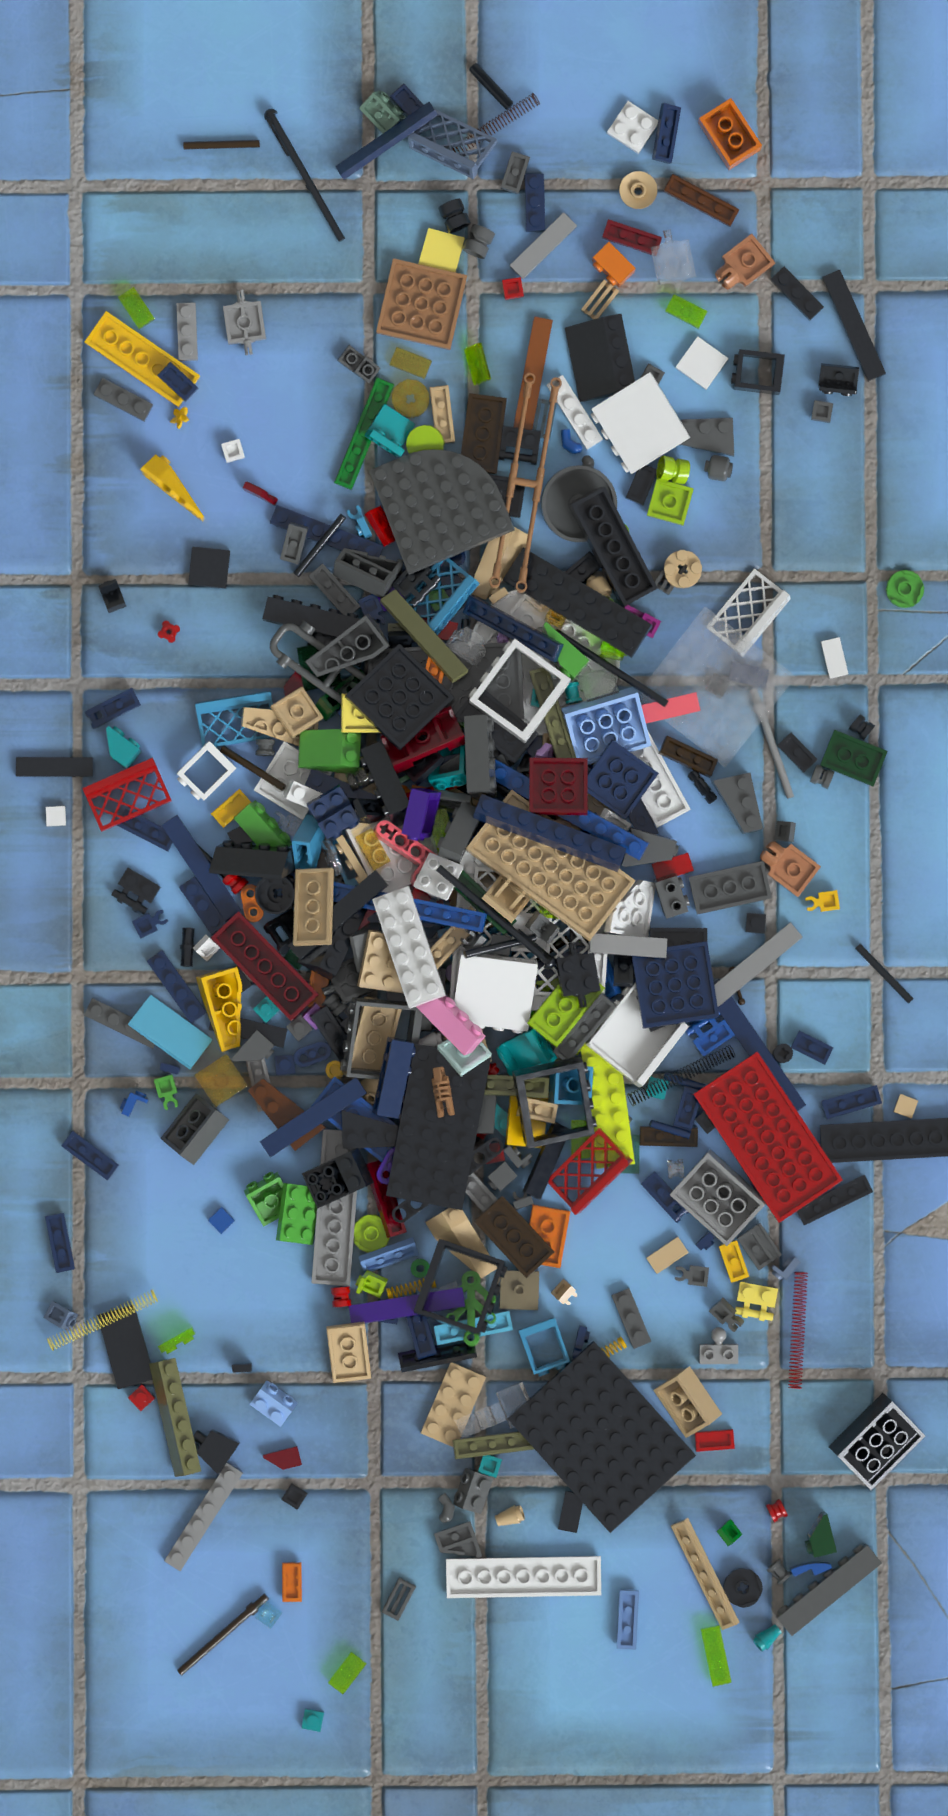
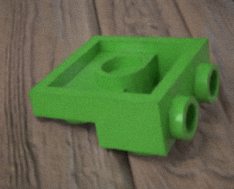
M278 1172L265 1174L263 1180L258 1183L256 1181L250 1182L246 1186L247 1189L244 1190L263 1227L279 1219L284 1183Z

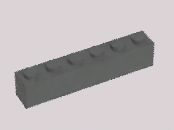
M859 1544L852 1550L854 1553L850 1557L845 1556L838 1561L839 1566L834 1570L832 1568L827 1570L822 1575L823 1579L819 1582L816 1580L807 1587L808 1591L804 1594L800 1592L792 1599L794 1601L789 1606L784 1605L777 1611V1619L791 1636L882 1564L867 1544Z

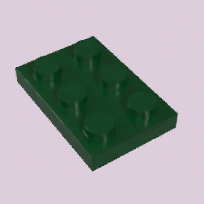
M834 730L820 766L874 787L888 751Z

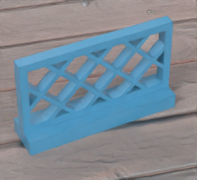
M449 558L434 564L431 568L433 572L428 578L430 579L437 575L441 579V576L450 575L451 585L441 586L440 581L435 589L439 592V600L429 601L428 594L426 601L420 602L417 605H426L427 614L419 616L422 619L427 618L428 626L437 636L480 584ZM444 561H447L450 564V572L440 573V566ZM462 573L465 579L461 583L454 584V574ZM423 581L416 590L420 592L426 586V583ZM451 588L452 595L449 598L442 599V589ZM411 594L406 599V601L417 612V606L414 607L410 603V601L415 597L413 594ZM439 603L440 610L437 613L430 614V604Z
M271 691L195 703L202 747L206 744L205 735L209 730L218 736L216 741L212 743L215 747L273 738L265 734L255 736L258 733L256 731L252 737H246L241 733L244 727L237 731L230 726L236 716L242 720L238 712L243 707L252 708L250 706L257 705L256 708H259L260 705L268 703L270 707L273 704ZM228 710L234 714L229 723L219 718L222 711ZM220 711L217 716L214 713H212ZM209 713L215 717L210 726L202 722L201 714ZM217 719L226 725L221 734L211 729ZM228 727L237 733L233 740H227L222 736Z

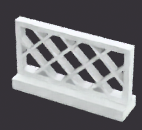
M754 569L706 628L743 657L791 599L790 595ZM755 575L762 580V587L751 588L750 581ZM765 589H774L778 594L773 599H766ZM763 590V600L752 601L751 591ZM749 591L750 601L739 602V594ZM764 603V611L754 614L753 604ZM750 605L751 614L740 616L739 606ZM737 606L738 616L727 617L726 610L729 607ZM752 618L750 628L742 629L741 619ZM738 619L739 629L728 630L727 620ZM717 621H725L726 631H717L713 626ZM740 632V640L734 645L729 641L728 633Z

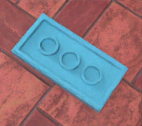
M152 995L148 997L128 1023L131 1028L188 1069L194 1066L213 1040Z

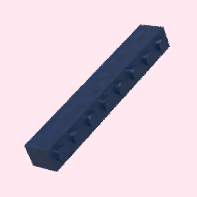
M481 794L473 816L477 820L618 872L626 852L624 847Z

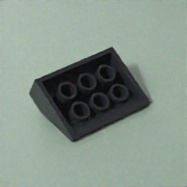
M622 314L605 316L565 327L579 402L613 396L635 382Z
M882 1393L828 1447L872 1490L925 1435L891 1399Z

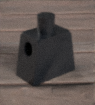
M213 1429L208 1436L199 1430L193 1436L194 1441L200 1445L197 1454L217 1474L221 1472L240 1444L239 1441Z

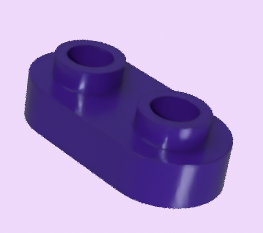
M395 1148L390 1149L386 1153L376 1172L377 1180L382 1184H388L393 1162L392 1155ZM384 1171L389 1172L388 1178L382 1176Z

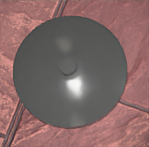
M579 465L564 468L554 474L545 485L541 496V512L549 529L564 540L587 542L568 504L599 487L605 486L617 509V496L610 480L603 473L592 467Z

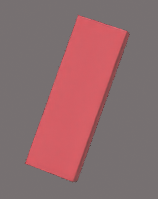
M697 692L668 698L669 702L666 707H663L656 701L641 705L646 724L701 711Z

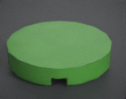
M901 570L894 573L888 580L886 594L890 602L895 606L910 608L919 603L923 597L924 584L920 576L915 572Z

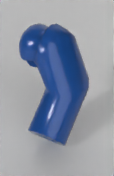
M570 429L561 430L562 447L571 454L580 453L582 445L571 440Z

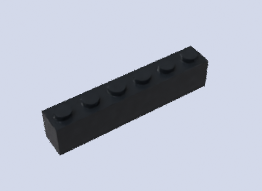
M278 595L267 598L262 618L263 621L278 625L293 623L298 626L304 620L316 629L315 634L331 638H337L360 620L358 615L353 613H347L346 616L339 614L340 611L329 608L326 611L316 604L305 606L302 605V601L291 599V602L285 601L284 597Z

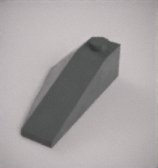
M367 614L309 658L306 663L314 674L319 677L374 658L390 645L380 627L371 615Z

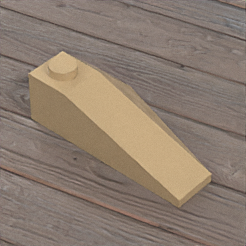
M514 527L515 531L505 534L499 577L501 581L523 547L526 548L528 534ZM500 537L488 541L474 579L480 584L471 595L486 600L490 596V592L496 589L490 587L489 580L492 577L494 563H496ZM493 579L491 583L497 585L498 581Z

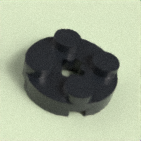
M739 1568L730 1572L725 1578L724 1592L729 1602L741 1608L750 1607L760 1598L763 1590L762 1582L759 1576L752 1570ZM742 1582L744 1585L748 1584L749 1588L746 1589V1593H742V1591L737 1589Z

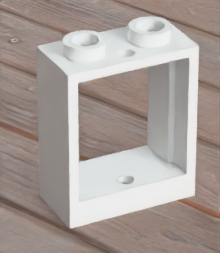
M208 741L177 772V775H179L177 780L184 787L188 784L193 789L190 793L197 800L200 798L205 800L236 767ZM208 750L227 771L203 793L184 773Z

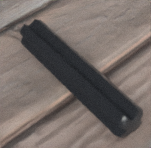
M477 63L470 67L469 71L506 110L513 105V101Z

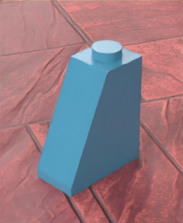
M307 814L292 839L295 869H313L317 866L325 835L313 815Z

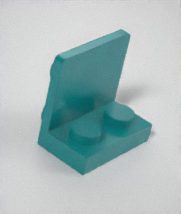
M384 404L364 436L395 457H401L405 451L402 449V446L407 440L409 433L415 427V423Z

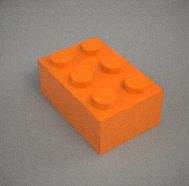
M732 98L701 116L698 120L699 126L728 170L753 156L762 148V144Z

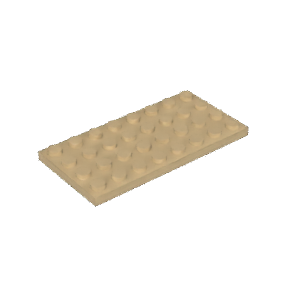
M513 790L502 801L529 812V802ZM539 815L541 817L554 821L547 815ZM488 823L484 824L466 847L467 852L505 880L511 877L510 883L520 891L527 890L526 895L589 942L636 881L621 869L615 872Z

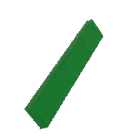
M376 377L334 484L349 490L353 489L372 442L364 435L384 404L387 405L394 387L393 383Z

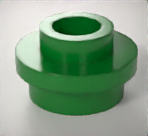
M424 1259L413 1261L411 1273L417 1278L426 1276L429 1263ZM418 1265H423L424 1270L422 1272L417 1271L416 1267Z

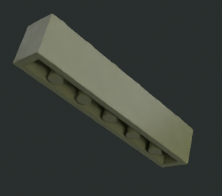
M176 1358L150 1363V1371L174 1476H186L201 1472Z

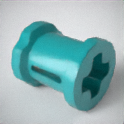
M579 682L569 683L566 687V705L583 701L579 695Z

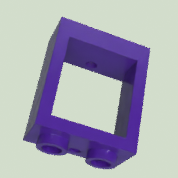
M426 788L411 789L401 833L407 835V839L418 841L432 836L441 792Z

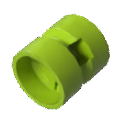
M664 455L660 457L656 469L658 480L668 482L670 479L673 483L685 484L690 473V462L688 460L679 458L675 460L673 457Z

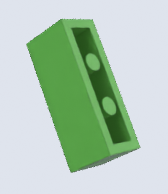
M256 800L248 804L234 817V820L256 845L268 843L271 847L288 845V848L292 845L290 836L279 828L277 821L266 813L265 807Z

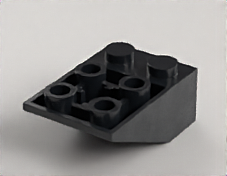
M359 1148L302 1173L317 1208L374 1183Z

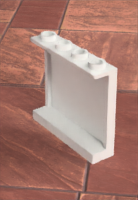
M651 372L591 409L593 411L591 414L596 424L600 423L603 427L601 433L606 440L610 439L612 442V451L616 457L620 455L623 462L621 465L626 473L629 471L631 474L635 473L691 438Z
M460 950V962L454 997L455 1005L469 1016V1020L473 1024L478 1025L480 1028L487 1026L493 1027L497 1031L511 1029L514 1033L528 1032L529 1025L527 1022L531 1014L538 967L537 960L493 954H483L465 959L464 951Z
M634 983L633 987H625L621 993L623 997L620 1001L617 999L614 1001L617 1004L615 1009L593 1033L585 1045L640 1088L646 1083L689 1026L685 1023L673 1024L650 1032L649 1028L643 1029L639 1003L636 998V983Z

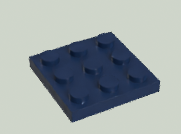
M611 740L588 772V794L626 820L659 773L617 742Z

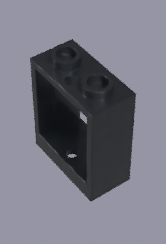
M739 349L738 354H734L733 365L736 366V373H732L731 378L734 390L779 395L781 392L785 354ZM743 357L775 360L773 386L740 383Z

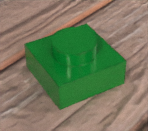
M731 1519L716 1531L727 1546L733 1544L742 1535Z

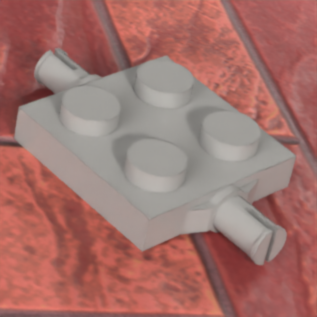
M238 290L236 291L238 302L233 305L223 306L228 345L244 344L245 355H248V348L249 354L252 355L251 343L266 340L261 301H245L244 290H240L241 298Z

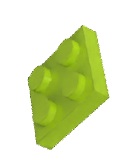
M657 479L647 516L683 526L694 488Z

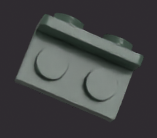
M380 90L373 92L359 108L382 133L405 119L402 109L397 105H393L390 97Z

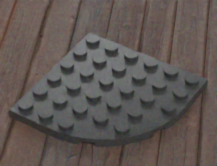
M422 450L407 454L369 470L409 575L515 531L503 497L494 480L479 464L461 454L446 450Z

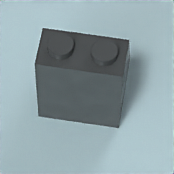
M630 827V833L649 842L640 860L625 853L621 865L628 867L672 860L673 856L676 857L679 846L676 844L677 841L675 839Z

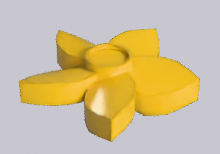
M188 408L174 409L175 417L170 422L173 424L177 423V428L180 429L183 422L189 421L188 416H186Z

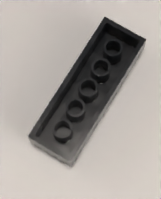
M605 486L599 487L568 504L620 606L625 607L658 589Z

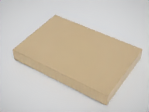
M365 1322L326 1326L333 1383L371 1379Z

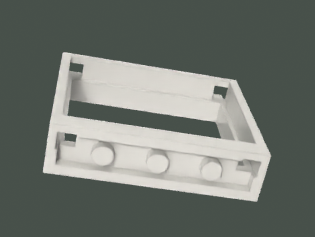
M514 639L512 643L508 641L505 645L502 657L497 656L491 664L493 669L490 673L485 672L480 679L482 684L479 688L474 687L471 691L469 703L483 714H487L494 722L523 743H526L569 685L571 679ZM515 649H518L560 680L523 732L478 700Z

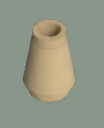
M513 1505L495 1515L498 1526L521 1523V1521L525 1520V1515L521 1505Z

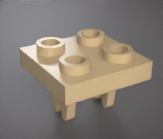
M499 876L482 899L512 923L531 898L526 895L527 890L520 891L510 883L511 877L505 880Z

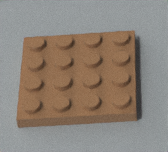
M393 258L376 333L451 350L467 275Z

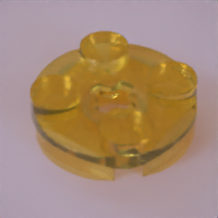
M406 379L400 382L392 392L394 410L406 418L421 416L429 406V392L427 388L417 380ZM415 395L414 399L416 401L408 404L406 396Z

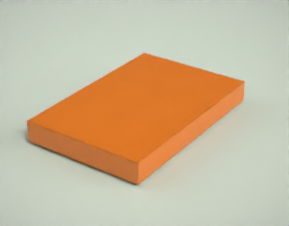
M532 1204L529 1225L554 1251L541 1265L560 1268L570 1211Z

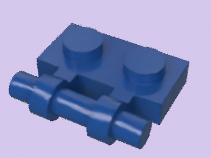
M715 1018L694 1021L685 1031L688 1036L693 1033L698 1035V1038L692 1042L703 1057L735 1036L725 1020L717 1023ZM710 1023L712 1028L703 1033L700 1028Z

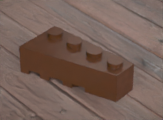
M264 1078L248 1090L277 1129L304 1112L301 1107ZM322 1124L318 1125L291 1143L290 1146L296 1151L322 1131L325 1126Z

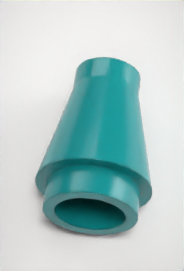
M774 1624L770 1628L756 1634L753 1642L763 1652L765 1649L768 1650L782 1632Z

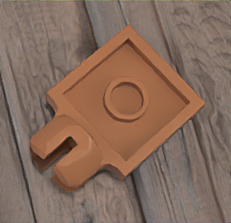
M750 234L722 256L725 264L716 271L715 276L718 282L728 277L722 284L727 290L737 283H741L746 287L774 266L775 262L754 235Z
M774 841L770 842L766 848L773 855L766 850H763L760 855L761 860L770 867L767 875L793 895L799 897L821 866L791 843L786 848H783Z

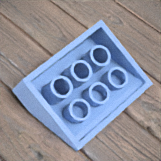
M634 687L561 708L576 758H588V765L597 761L611 740H614L629 752L651 746L639 694Z

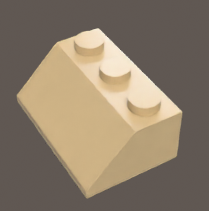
M690 1366L653 1390L685 1438L710 1425L722 1415Z

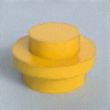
M334 1060L327 1064L325 1071L330 1079L334 1076L340 1079L344 1075L340 1070L339 1061Z

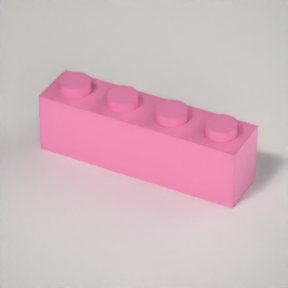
M447 996L416 1006L463 1055L472 1053L486 1037L482 1033V1029L478 1025L473 1024L469 1020V1016L464 1011H461L455 1005V1002Z

